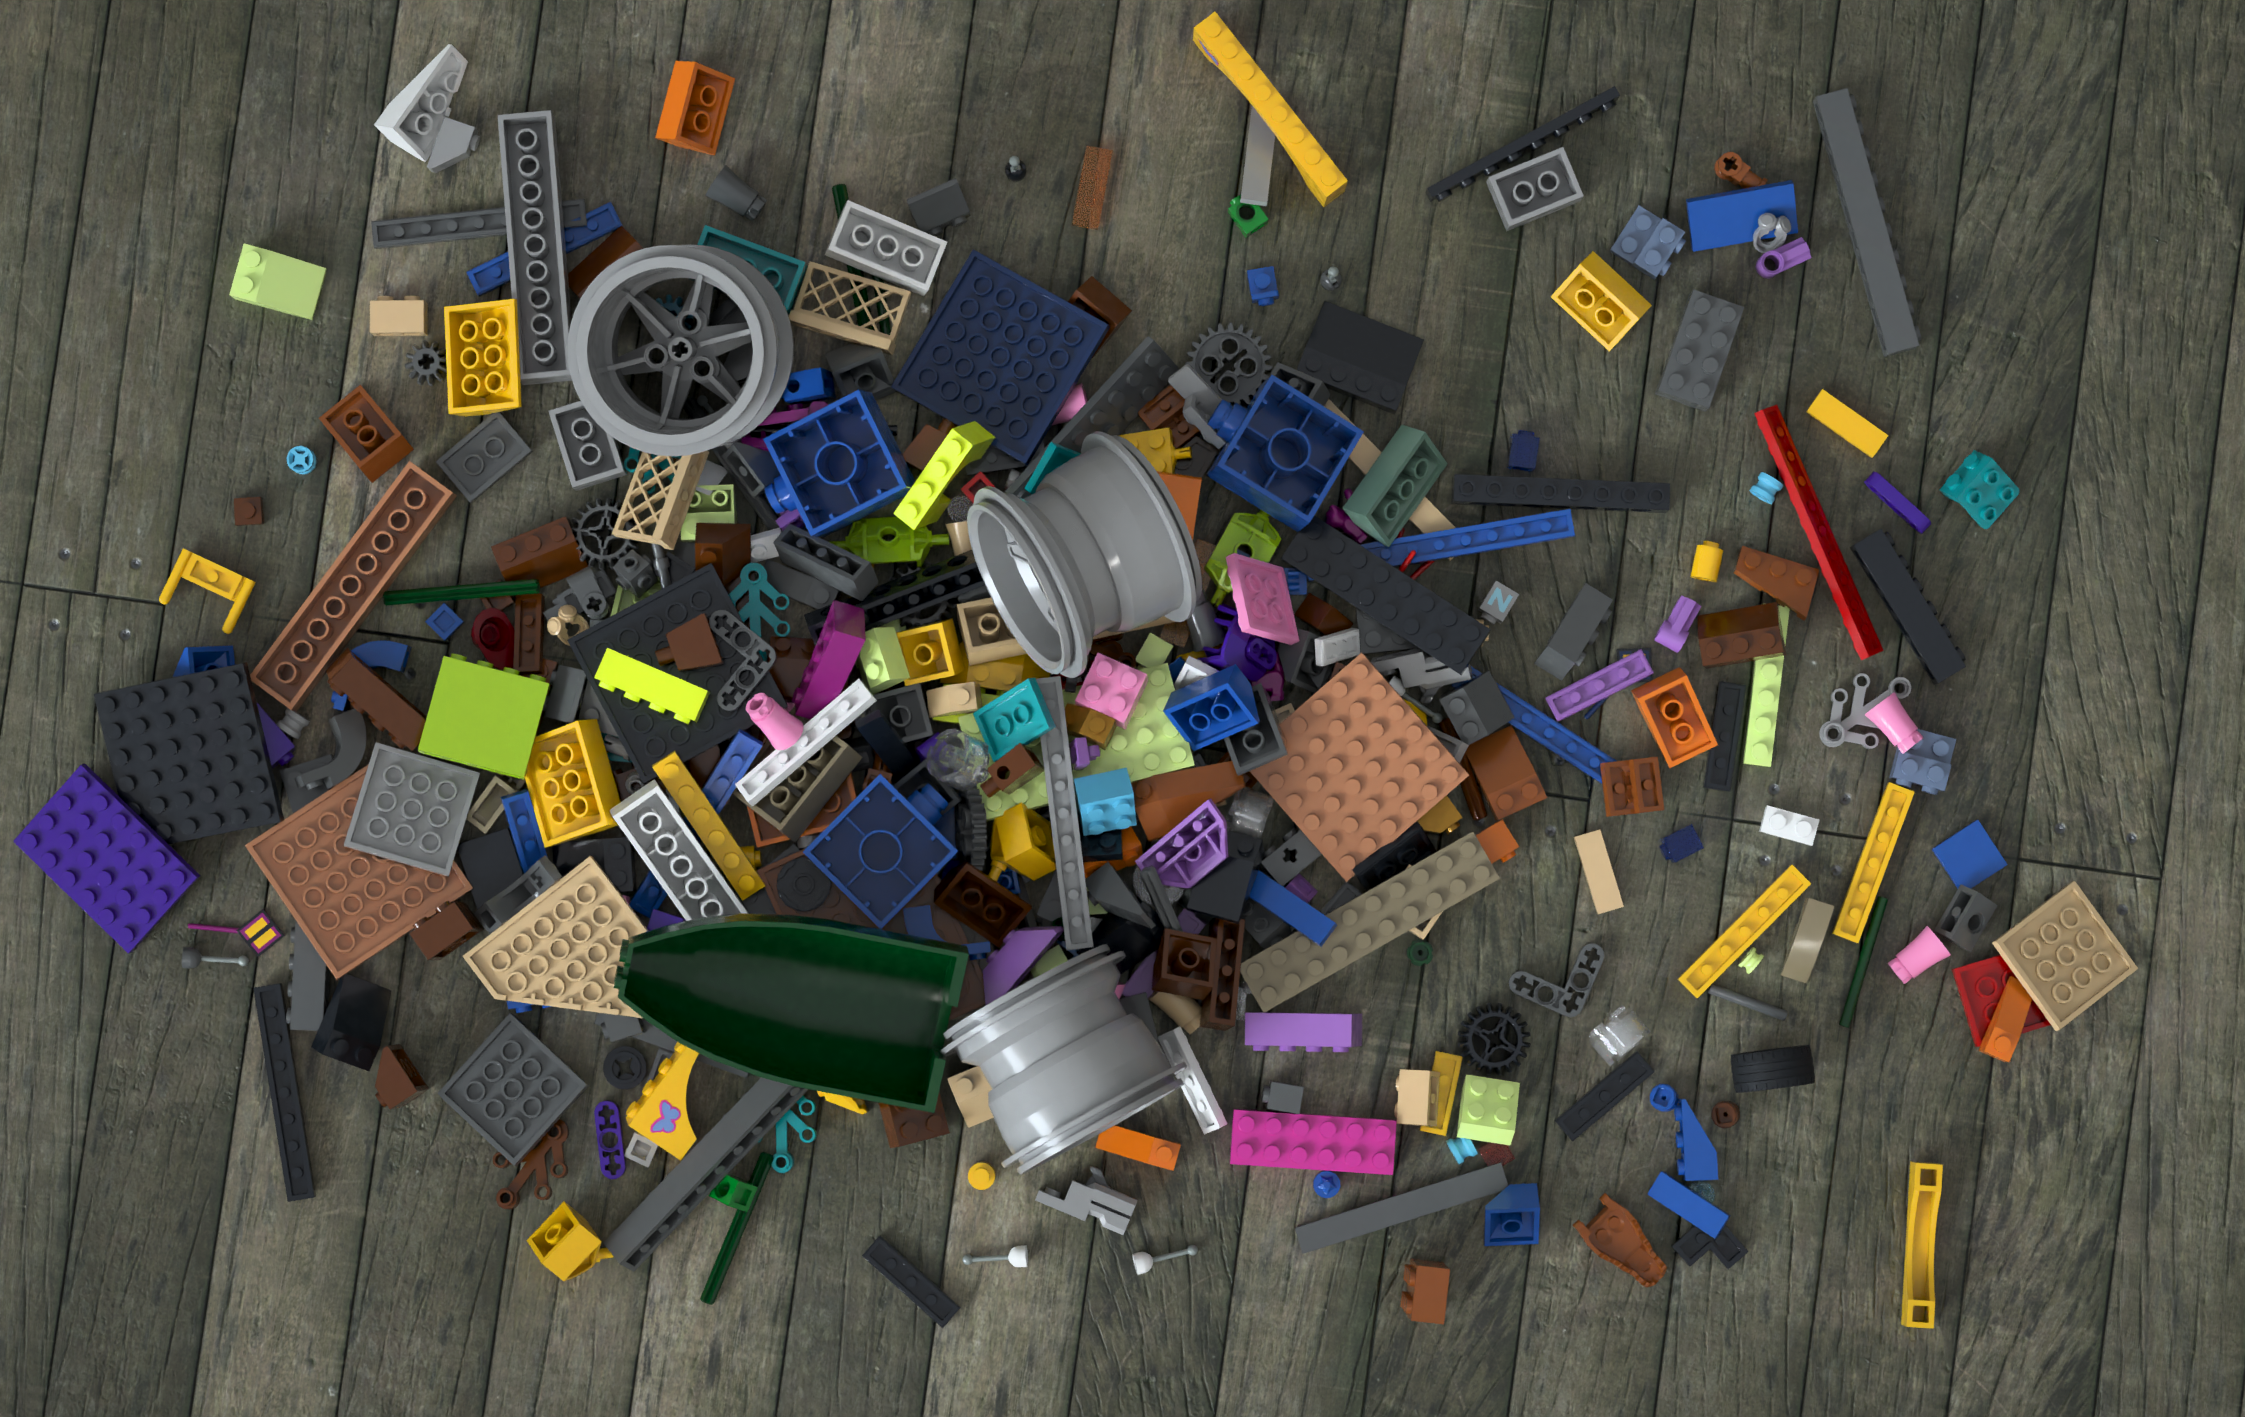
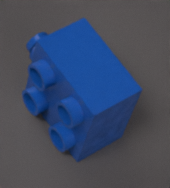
M1271 374L1260 385L1247 408L1236 402L1232 406L1230 402L1222 399L1213 412L1207 425L1217 429L1216 435L1227 442L1206 476L1296 532H1299L1311 522L1364 431Z
M858 389L763 439L781 474L774 478V483L764 488L767 499L777 514L787 511V509L790 512L798 509L810 536L826 537L906 496L915 483V479L872 392Z
M879 774L803 853L882 929L938 873L958 850L934 827L943 817L940 812L944 811L949 803L929 783L922 788L921 792L915 790L905 799Z

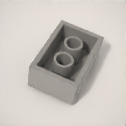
M1564 147L1492 175L1486 181L1506 231L1578 203L1584 197Z
M581 401L548 411L574 490H581L627 475L617 440L595 422Z

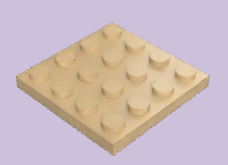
M2075 881L2067 884L1992 942L2055 1031L2062 1029L2138 969Z

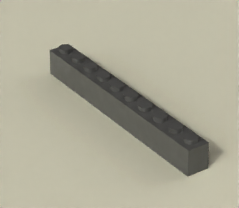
M1848 88L1816 96L1813 100V105L1883 355L1887 357L1916 349L1920 346L1918 341H1921V333L1919 327L1913 324L1911 316L1914 315V308L1911 300L1906 299L1904 292L1907 289L1906 280L1903 274H1899L1897 264L1900 263L1899 254L1896 248L1892 249L1890 238L1893 237L1892 229L1889 222L1885 223L1883 217L1885 204L1882 197H1878L1875 187H1878V179L1875 171L1871 172L1868 161H1871V155L1868 146L1863 145L1861 138L1864 135L1863 126L1860 120H1856L1854 110L1857 109L1855 97L1853 94L1849 95Z
M760 1077L754 1086L743 1094L733 1108L723 1115L722 1119L711 1131L704 1135L703 1139L686 1154L685 1158L667 1174L666 1178L648 1194L647 1198L605 1240L604 1245L618 1263L634 1272L808 1089Z

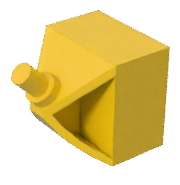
M1022 802L1004 811L1002 816L994 818L990 852L992 859L990 865L992 868L988 876L997 882L1001 872H1005L1006 868L1035 881L1056 870L1050 821L1032 809H1028Z
M565 1201L526 1240L540 1262L563 1281L570 1280L586 1272L595 1263L600 1262L601 1259L613 1258V1255L607 1248H600L601 1240L588 1221Z

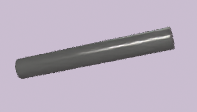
M1713 983L1708 990V993L1782 1021H1785L1788 1014L1787 1010Z

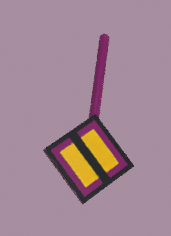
M264 909L240 928L195 923L188 924L190 929L238 933L257 957L285 936Z

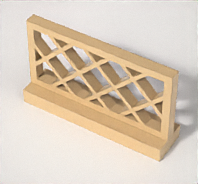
M810 261L794 310L790 311L789 319L794 326L853 344L881 348L883 353L893 355L896 348L895 341L911 292ZM814 270L825 272L829 281L815 288L811 281ZM830 274L835 275L837 277L832 279ZM844 278L850 280L853 289L840 295L834 283ZM855 282L862 283V284L859 285V286H856ZM831 285L837 297L823 304L818 292ZM868 286L875 287L879 296L865 303L859 291ZM880 289L885 290L887 292L882 294ZM857 293L862 305L848 312L843 299ZM894 293L902 295L900 306L890 310L884 298ZM815 294L820 306L812 311L802 309L804 300ZM881 300L887 312L873 319L867 307ZM840 302L845 314L836 319L831 318L826 308ZM865 309L870 321L862 326L855 325L851 316ZM823 310L825 315H821L818 313ZM890 317L893 323L890 335L881 333L876 323ZM848 318L850 323L844 322L843 320ZM873 325L875 331L868 328Z
M709 451L682 456L675 463L672 456L658 455L652 459L650 453L642 452L612 534L615 537L658 544L664 549L674 550ZM668 459L670 466L659 473L656 465ZM652 469L655 476L643 484V474ZM674 472L675 476L672 484L665 487L662 480ZM658 483L661 491L649 497L647 490ZM643 493L646 501L634 508L633 501L635 497ZM665 497L666 500L663 508L656 512L653 504ZM649 507L652 515L641 522L638 514ZM634 518L637 525L628 531H623L625 523ZM656 521L657 525L653 536L647 535L644 529Z

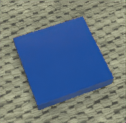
M1978 819L1932 848V851L1957 889L1960 884L1971 889L2008 865Z

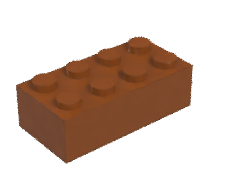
M1410 1258V1264H1405L1403 1280L1408 1285L1407 1291H1402L1400 1307L1404 1309L1405 1314L1411 1321L1444 1324L1450 1269L1443 1262Z

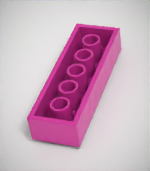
M1233 1109L1230 1164L1393 1175L1397 1121L1394 1119Z

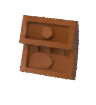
M1171 384L1138 411V416L1149 430L1170 428L1172 430L1175 449L1183 448L1195 436L1198 437L1201 434V431L1195 425H1191L1185 419L1182 412L1185 399Z
M1658 757L1600 763L1606 817L1664 810Z

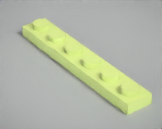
M1778 605L1784 643L1786 644L1790 609L1787 606ZM1784 656L1755 661L1743 764L1771 767Z

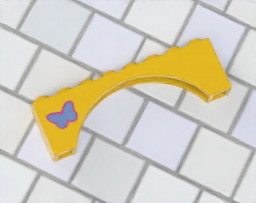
M1213 12L1196 25L1193 31V41L1205 57L1233 82L1260 114L1285 148L1302 175L1307 187L1323 207L1327 206L1344 193L1348 180L1218 14Z
M677 1042L674 1047L676 1051L670 1059L666 1058L663 1060L658 1068L659 1073L655 1079H650L645 1084L642 1090L643 1095L638 1102L634 1101L628 1107L626 1120L628 1126L679 1160H682L697 1140L688 1119L686 1090L692 1066L699 1053Z

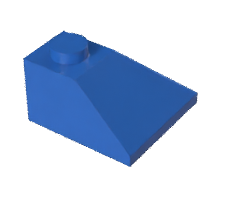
M233 646L184 648L173 677L234 665Z
M1537 1183L1510 1184L1485 1206L1484 1246L1539 1244L1540 1204Z

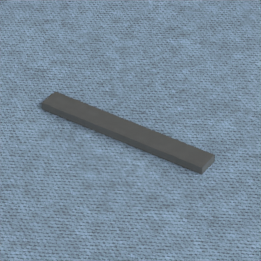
M585 199L562 201L564 228L587 226ZM505 207L371 221L375 249L507 235ZM578 217H581V220L572 221Z
M1499 1162L1294 1228L1302 1253L1304 1254L1503 1191L1508 1186L1502 1164Z

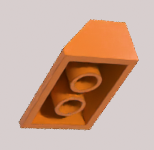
M675 61L655 138L674 146L715 155L735 78L697 62Z

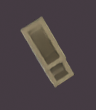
M498 773L468 812L467 820L487 834L505 813L501 797L523 790L527 785L526 781Z
M1805 898L1798 924H1796L1781 976L1807 983L1833 913V905Z

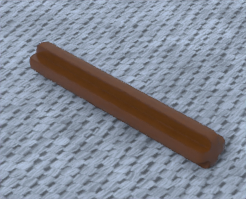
M1443 719L1439 723L1441 731L1461 741L1450 719ZM1465 753L1460 764L1469 773V776L1460 785L1472 819L1477 821L1485 818L1487 812Z

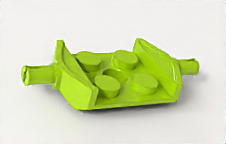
M1261 509L1257 514L1234 513L1210 559L1204 566L1205 571L1217 586V590L1211 599L1212 605L1215 604L1217 608L1221 605L1226 594L1233 593L1231 580L1227 573L1226 557L1233 553L1237 554L1238 547L1246 545L1251 550L1250 558L1269 563L1281 541L1278 532L1269 523V514Z
M898 517L859 519L853 522L849 535L845 536L846 541H829L871 562V564L917 561V567H922L930 547H933V545H949V533L932 535V531H929L926 526L913 530ZM886 534L895 536L891 541L882 540V537Z

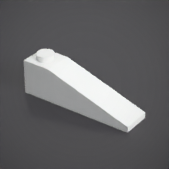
M448 44L388 104L374 125L392 143L426 162L432 153L444 117H449L451 108H449L453 94L458 92L468 61L452 44Z

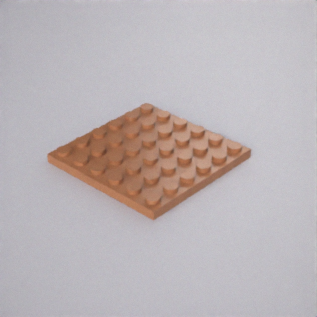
M1362 652L1279 724L1288 755L1250 771L1346 882L1355 875L1352 869L1382 846L1397 839L1469 776V773Z
M368 765L245 845L336 980L414 929L413 925L420 919L437 914L435 909L446 901L455 902L473 889L455 861H453L449 877L344 846Z

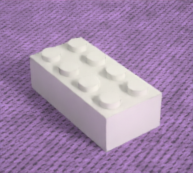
M848 200L843 207L825 255L924 296L929 290L947 241Z

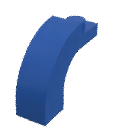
M381 640L362 644L351 651L372 669L388 668L404 673L412 647L393 641ZM333 691L331 702L334 703L333 708L347 712L351 703L348 700L349 696L344 694L341 697Z
M930 905L903 908L908 935L944 941L933 927ZM990 941L963 944L968 948L970 960L986 958L985 953L991 952Z

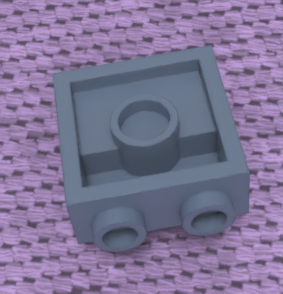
M1639 205L1609 252L1655 280L1658 274L1664 276L1672 263L1668 259L1672 252L1678 254L1685 244L1686 240L1682 238L1685 231L1664 218L1660 219Z
M1917 729L1923 736V739L1905 753H1902L1897 747L1889 778L1896 779V785L1911 788L1912 784L1922 786L1921 791L1937 795L1938 791H1945L1956 739Z

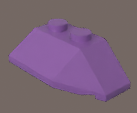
M1208 799L1135 860V863L1141 871L1145 867L1154 866L1163 885L1191 888L1228 857L1226 820L1212 799Z
M1062 926L1026 927L1018 931L1012 930L1004 938L1003 942L1005 945L1000 951L996 949L986 960L988 965L983 970L985 1005L1014 990L1064 932V928Z

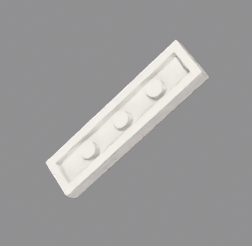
M1179 1026L1158 1036V1040L1171 1067L1185 1062L1187 1068L1176 1074L1177 1079L1181 1078L1184 1083L1181 1088L1204 1135L1227 1125L1223 1112L1211 1091V1087L1182 1028Z

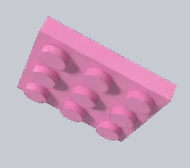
M1236 553L1227 556V573L1231 580L1233 600L1236 603L1238 624L1241 627V631L1288 645L1299 642L1284 568Z

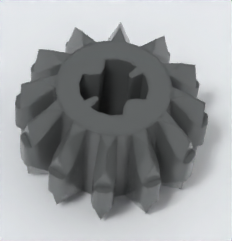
M426 340L422 341V349L414 344L412 347L416 351L415 355L411 353L406 354L407 358L413 360V362L405 364L406 369H413L409 377L411 379L418 377L417 383L419 385H423L426 378L429 386H434V377L443 382L444 379L440 373L444 372L447 374V367L443 366L446 364V357H443L446 355V348L443 347L438 350L439 343L436 341L431 344L430 348ZM428 357L434 361V363L430 364V369L422 365V363H426V358Z

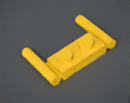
M183 548L159 597L160 603L166 605L170 602L181 577L234 601L222 627L224 633L231 634L256 582Z

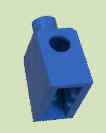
M821 367L793 372L790 375L781 399L792 405L836 399L833 373Z

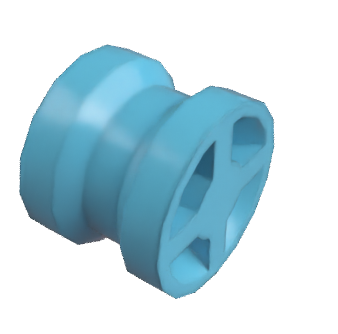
M296 446L288 452L287 464L289 468L298 474H309L316 468L317 457L307 447Z
M1760 472L1758 476L1759 481L1749 491L1760 500L1773 504L1777 491H1781L1783 484L1772 476Z
M1458 1137L1456 1139L1450 1138L1446 1141L1458 1164L1463 1163L1466 1157H1474L1478 1154L1470 1139Z

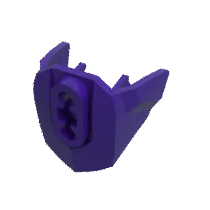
M1222 603L1217 609L1234 617L1232 621L1219 618L1214 620L1215 623L1225 625L1228 628L1223 645L1219 649L1204 646L1202 650L1205 651L1207 657L1197 658V660H1201L1203 663L1219 671L1236 664L1248 681L1257 682L1265 675L1266 670L1273 668L1276 663L1275 641L1242 632L1238 624L1237 609Z

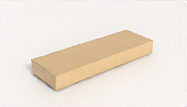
M1601 830L1574 837L1597 914L1624 907Z

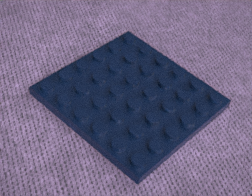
M973 249L891 388L957 426L976 421L996 437L991 443L992 446L1028 466L1110 326Z

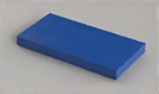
M1792 180L1686 199L1690 242L1693 252L1753 241V234L1759 227L1758 219L1764 213H1771L1776 218L1786 216L1791 224V231L1787 235L1798 233L1794 183ZM1776 229L1763 235L1761 240L1776 237L1774 235Z

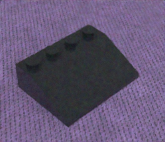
M1324 301L1297 370L1323 381L1328 389L1395 415L1424 339Z

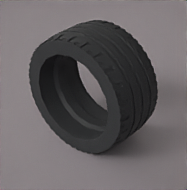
M1810 1045L1774 1048L1731 1055V1071L1733 1073L1732 1078L1736 1093L1815 1083Z

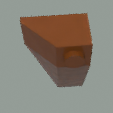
M1232 761L1153 775L1131 783L1134 792L1135 811L1149 841L1163 838L1208 799H1212L1214 804H1220L1246 786L1244 775H1237Z

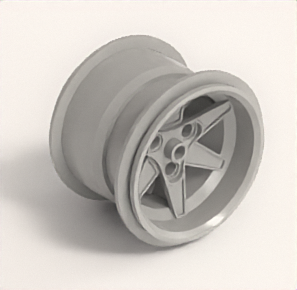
M692 244L662 245L644 248L618 259L605 268L592 281L580 298L574 311L568 335L567 352L568 365L575 390L589 415L602 429L621 443L645 453L661 456H687L732 443L753 431L770 415L780 401L791 375L794 342L791 322L781 297L768 279L753 265L731 252L715 247ZM670 279H695L683 308L677 317L645 292L652 286ZM714 286L725 292L738 305L747 322L709 326ZM632 305L655 341L618 357L619 330L627 311ZM688 315H693L697 319V326L694 330H689L685 326V319ZM752 342L751 368L741 388L717 356ZM683 343L686 344L684 347H688V353L682 354L680 346ZM656 348L661 349L664 353V360L660 364L652 359V352ZM700 361H706L710 366V371L706 376H702L697 371V365ZM663 371L661 413L644 404L633 393L623 375ZM694 380L728 403L719 411L702 418H679Z
M1095 431L1085 437L1082 443L1081 454L1048 473L1038 485L1036 493L1022 499L1010 493H1003L995 487L986 486L977 491L973 506L968 511L967 527L972 551L982 579L997 610L1024 651L1037 665L1051 674L1060 673L1068 678H1075L1081 675L1086 668L1087 655L1091 650L1093 637L1106 630L1109 632H1127L1163 616L1175 622H1182L1189 619L1195 611L1196 602L1201 596L1202 576L1198 556L1188 527L1170 491L1152 464L1132 443L1120 436H1111L1105 432Z
M1107 944L1082 953L999 997L964 1018L943 1034L947 1041L953 1040V1042L940 1051L941 1054L946 1057L957 1053L962 1063L979 1066L992 1088L988 1092V1106L1012 1154L1011 1157L1001 1163L1003 1168L1019 1162L1021 1166L1017 1168V1171L1020 1175L1025 1174L1124 1121L1184 1085L1181 1078L1175 1080L1174 1076L1187 1068L1186 1063L1182 1062L1171 1067L1162 1048L1144 1021L1133 1013L1127 1015L1115 993L1121 975L1116 964L1126 957L1124 951L1107 956L1110 948Z

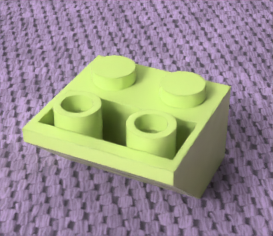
M733 484L697 486L713 492L711 495H706L695 490L681 528V541L695 542L696 523L737 524Z

